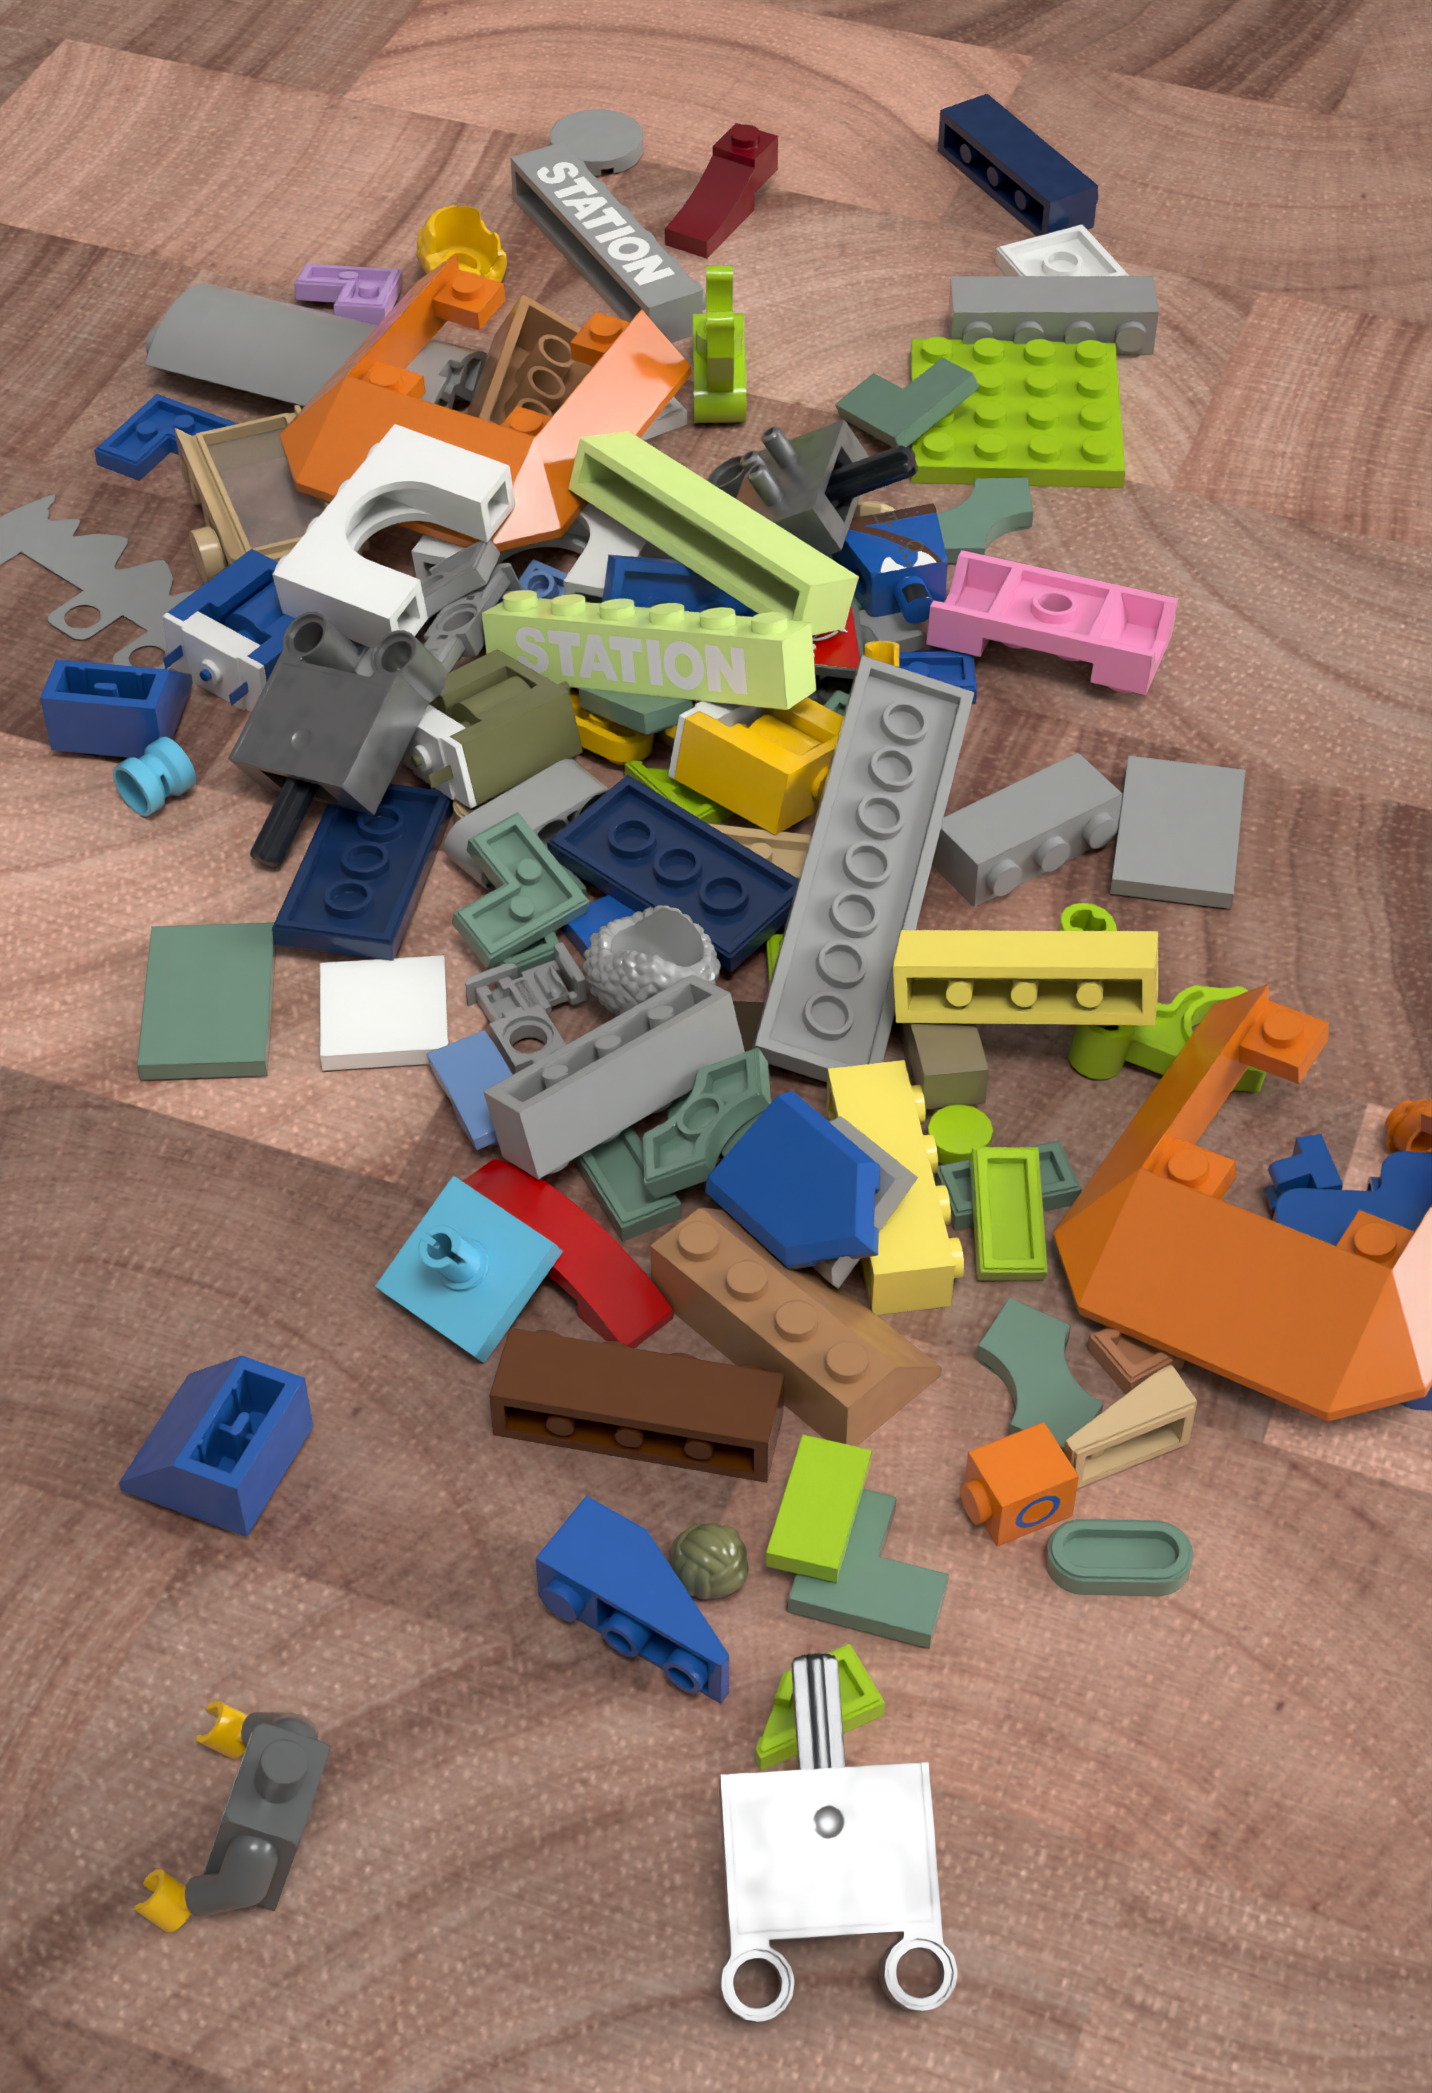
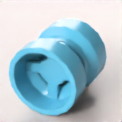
M160 737L146 747L144 755L139 759L129 757L115 766L113 769V780L127 805L135 813L142 817H148L162 808L165 798L169 795L180 796L194 787L196 784V774L190 759L183 749L172 739Z

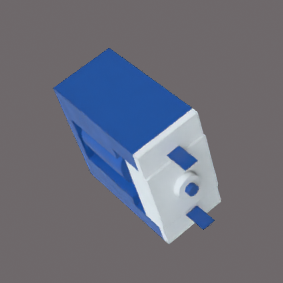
M250 549L164 614L162 618L169 652L163 658L165 669L172 666L178 672L191 674L193 683L229 702L231 706L234 705L243 711L246 709L252 712L284 649L283 637L290 623L296 619L283 614L272 575L278 562L254 549Z

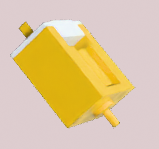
M808 697L788 710L701 701L695 704L694 708L679 715L677 726L673 725L672 728L666 729L665 734L675 739L668 776L768 832L777 835L818 810L843 716Z

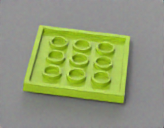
M930 337L928 339L911 338V382L943 357L972 372L979 385V388L911 444L918 465V471L911 477V483L974 485V479L1028 477L1029 486L1124 487L1125 460L1115 343L1086 340L1079 344H1065V342L1034 339L1027 344H1014V341L982 338L974 344H963L961 339H946L944 337Z

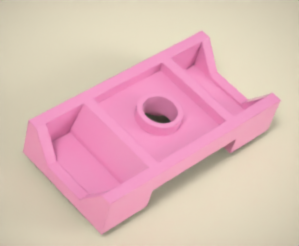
M961 550L958 555L950 592L945 602L933 600L930 606L926 644L944 648L947 651H957L981 657L989 640L1002 642L1011 648H1029L1055 654L1067 661H1086L1093 663L1091 683L1108 686L1112 690L1121 693L1134 692L1146 695L1172 637L1178 598Z

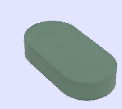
M1076 1519L1067 1521L1058 1526L1051 1534L1046 1554V1568L1051 1579L1062 1589L1079 1595H1169L1178 1591L1186 1583L1193 1561V1548L1188 1537L1176 1526L1156 1520Z

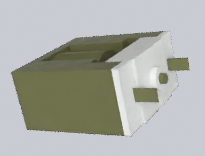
M498 649L447 673V680L443 690L438 697L428 704L401 759V763L413 770L414 775L430 784L431 788L440 790L452 800L457 799L471 809L521 784L553 764L564 759H570L583 752L570 696V686L566 681L556 684Z

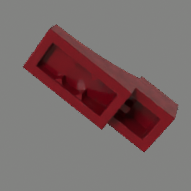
M735 123L713 145V155L699 183L681 210L665 227V245L708 259L754 211L755 192L778 170V136L761 131L753 125Z

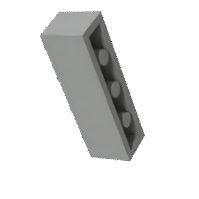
M951 276L948 310L949 338L961 339L963 344H974L982 338L1014 341V344H1027L1034 339L1065 342V344H1079L1086 340H1096L1102 343H1115L1116 355H1153L1159 311L1153 276Z
M692 974L483 1091L502 1157L535 1178L540 1179L545 1175L562 1170L568 1165L569 1161L596 1145L614 1140L620 1135L622 1130L646 1116L667 1109L674 1100L693 1090L697 1069L745 1052L731 993Z

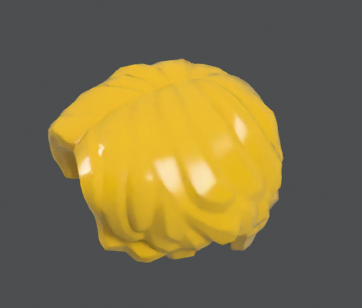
M465 205L444 206L441 209L435 210L426 219L425 225L418 231L416 242V256L426 274L457 253L459 270L474 273L498 282L503 280L507 266L506 252L501 249L498 234L495 232L491 233L485 227L479 209Z

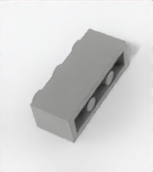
M1076 753L943 817L932 865L973 907H976L996 896H1004L1010 893L1016 886L1045 872H1052L1058 869L1065 862L1093 848L1103 847L1111 839L1117 837L1123 794L1081 754Z

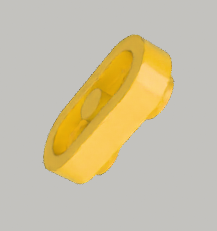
M570 688L571 701L582 747L618 765H625L631 760L640 761L650 755L654 733L644 735L586 711L580 707L579 689Z

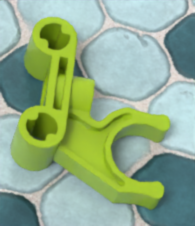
M706 265V313L693 314L694 423L746 422L744 313H734L733 265Z
M1077 903L1065 908L1061 914L1057 931H1117L1113 917L1105 909L1095 904ZM1191 986L1177 994L1170 1004L1165 1005L1157 1002L1156 1025H1076L1069 1048V1060L1080 1074L1099 1080L1110 1079L1118 1075L1124 1067L1125 1061L1164 1075L1193 1034L1192 1027L1203 1020L1212 1005L1245 993L1248 990L1241 986L1231 988ZM1249 1066L1232 1091L1259 1092L1267 1072Z

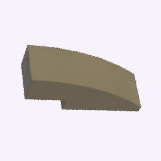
M897 1023L909 1078H915L916 1085H921L925 1109L944 1108L948 1105L958 1104L974 1105L986 1103L989 1068L976 1024Z

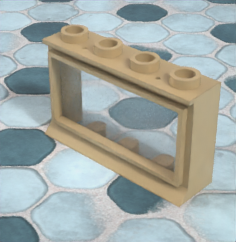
M299 405L294 406V413L289 414L288 412L196 433L194 436L175 428L182 476L185 482L190 481L195 504H202L205 525L213 528L217 534L227 567L250 549H254L279 562L284 555L290 553L304 536L310 522L315 517L320 516L331 503L297 491L280 442L279 434L301 411ZM369 539L358 550L357 553L362 556V552L369 550Z

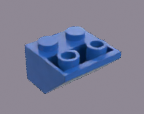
M56 659L40 697L51 750L120 757H142L146 747L160 737L173 739L193 684L192 675L168 669Z
M242 1355L188 1374L119 1481L121 1491L247 1537L313 1428L305 1378Z

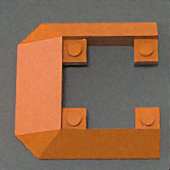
M455 253L417 281L279 434L280 442L297 491L328 502L335 498L341 484L353 476L366 460L372 446L380 443L394 424L510 466L516 506L490 538L498 551L501 552L562 537L589 503L568 489L580 437L629 431L641 438L690 377L691 366L642 309L631 322L595 312L570 342L571 359L594 367L552 417L516 406L504 422L499 425L422 400L421 397L426 393L424 376L405 370L406 367L447 321L480 331L506 301L504 283L459 270L457 253ZM407 521L396 523V525L464 548L481 541L431 522Z
M1268 983L1212 1005L1056 1227L1053 1237L1079 1315L1328 1422L1425 1397L1432 1386V1205L1416 1231L1359 1210L1338 1244L1334 1246L1221 1200L1236 1179L1235 1160L1195 1145L1249 1066L1299 1084L1329 1040V1022L1269 1001ZM1432 1097L1421 1112V1131L1431 1135Z

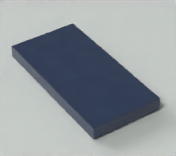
M628 774L547 842V849L559 864L633 911L643 912L650 907L655 908L659 905H668L671 908H678L682 914L689 915L693 923L699 924L704 929V933L709 935L711 944L717 952L716 958L719 960L721 967L729 972L734 971L787 922L798 883V878Z
M389 784L374 815L327 804L272 927L274 945L394 961L452 816L453 800L440 790Z

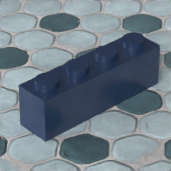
M984 94L940 110L938 152L1034 235L1041 236L1078 225H1083L1087 230L1094 227L1096 204L1098 202V185L990 95Z

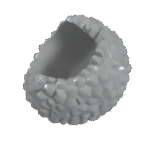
M659 905L655 908L650 907L643 912L637 911L632 916L615 919L609 922L607 926H601L599 933H593L590 936V947L584 952L586 960L583 963V969L587 972V982L591 985V994L598 996L600 1004L605 1005L608 1012L616 1016L621 1015L692 974L716 985L721 966L716 958L717 952L711 944L709 935L704 933V929L699 924L693 923L689 915L682 914L678 908H671L668 905Z

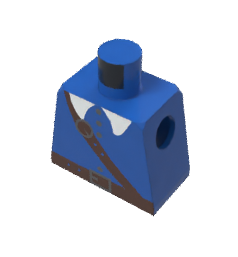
M932 503L852 518L842 550L833 553L832 560L859 576L854 592L856 600L868 615L874 617L901 612L904 619L912 624H919L929 619L930 606L933 600L939 602L946 600L947 555L935 505Z

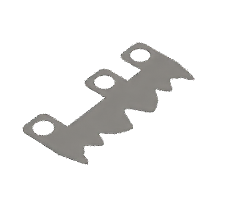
M56 494L29 503L0 517V565L21 552L82 590L81 593L49 614L48 621L51 625L73 639L84 640L92 637L121 616H124L147 630V632L113 656V663L115 665L132 666L129 662L130 655L136 649L145 646H155L162 649L165 655L169 654L162 616L196 590L170 596L173 577L168 564L164 560H155L127 569H116V563L128 544V538L100 533L73 536L81 520L75 518L50 521L48 519L50 514L48 508L54 503ZM77 606H92L100 612L99 621L88 628H72L64 620L66 613ZM164 662L156 668L165 669Z

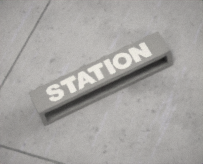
M563 142L510 158L513 200L622 320L631 322L642 309L670 343L693 336V314H703V310L706 309V296L702 286L698 281H693L680 267L677 259L673 255H669L656 242L653 234L649 230H645L637 222L629 208L619 203L609 192L606 184L599 181L587 169L581 158H577Z

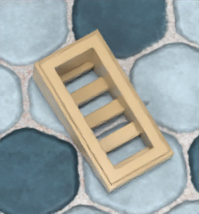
M1172 1365L1166 1366L1151 1375L1066 1439L1064 1454L1079 1476L1077 1489L1189 1444L1197 1400Z

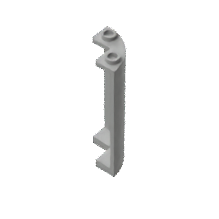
M201 283L183 292L170 306L160 325L150 330L146 340L147 358L145 365L167 374H180L305 407L378 325L211 283ZM431 339L405 370L424 376L426 393L421 397L422 400L452 409L454 398L471 403L487 353Z

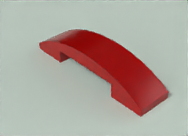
M492 1159L462 1181L563 1250L547 1275L577 1300L578 1317L605 1341H615L623 1343L630 1348H636L674 1318V1310L662 1293L619 1243L584 1210L547 1182L535 1178L514 1164L498 1159Z

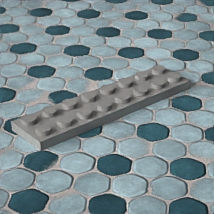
M862 655L855 672L752 1049H760L768 1064L827 1082L829 1068L883 1063L895 1015L893 963L901 930H916L974 692Z

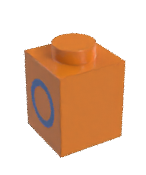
M1045 1422L968 1451L965 1483L960 1485V1496L971 1521L976 1525L983 1523L998 1547L1072 1517L1079 1476Z

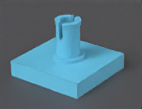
M453 1175L375 1287L485 1364L563 1250Z

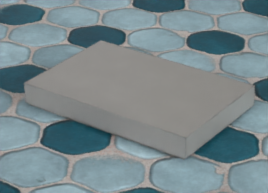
M1128 756L1110 894L1231 909L1234 896L1246 770Z

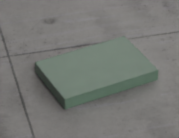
M274 922L151 926L137 1059L140 1080L268 1076L276 945L273 943L272 934Z

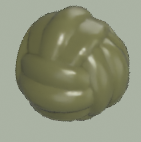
M717 1523L695 1524L679 1534L672 1543L670 1549L672 1569L690 1596L703 1600L725 1598L740 1589L747 1579L749 1572L746 1558L747 1550L745 1544L740 1540L738 1532L729 1525L721 1526Z

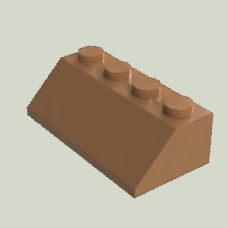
M522 294L494 335L467 414L499 425L504 422L516 406L552 417L594 367L571 359L570 342L582 328Z
M698 1208L650 1245L651 1281L672 1307L674 1314L735 1365L751 1364L767 1371L783 1373L784 1405L826 1440L857 1447L941 1376V1366L842 1287L837 1288L812 1266L789 1269L725 1210Z

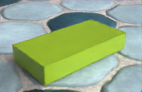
M973 1147L969 1155L977 1281H1044L1048 1271L1039 1148Z
M802 1434L766 1551L767 1567L837 1583L871 1466L872 1450Z

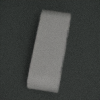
M573 759L561 760L457 821L445 839V853L488 891H494L496 887L466 851L468 839L519 812L547 847V842L609 789Z

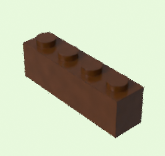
M510 1327L489 1394L493 1435L767 1483L783 1418L784 1374L767 1371L751 1364L736 1366L700 1360L686 1353L665 1354L630 1348L623 1343L615 1341L600 1343L564 1337L549 1330L529 1331Z

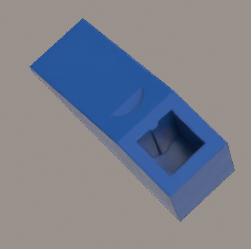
M586 1495L535 1558L539 1598L559 1618L569 1622H574L577 1619L601 1633L605 1641L620 1654L627 1657H636L638 1655L664 1671L668 1679L683 1691L691 1694L701 1692L721 1704L729 1694L728 1652L647 1529Z

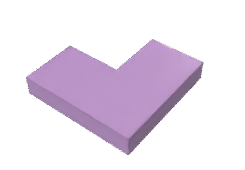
M306 264L294 283L295 300L335 302V315L379 325L393 309L403 288L402 271L389 268Z

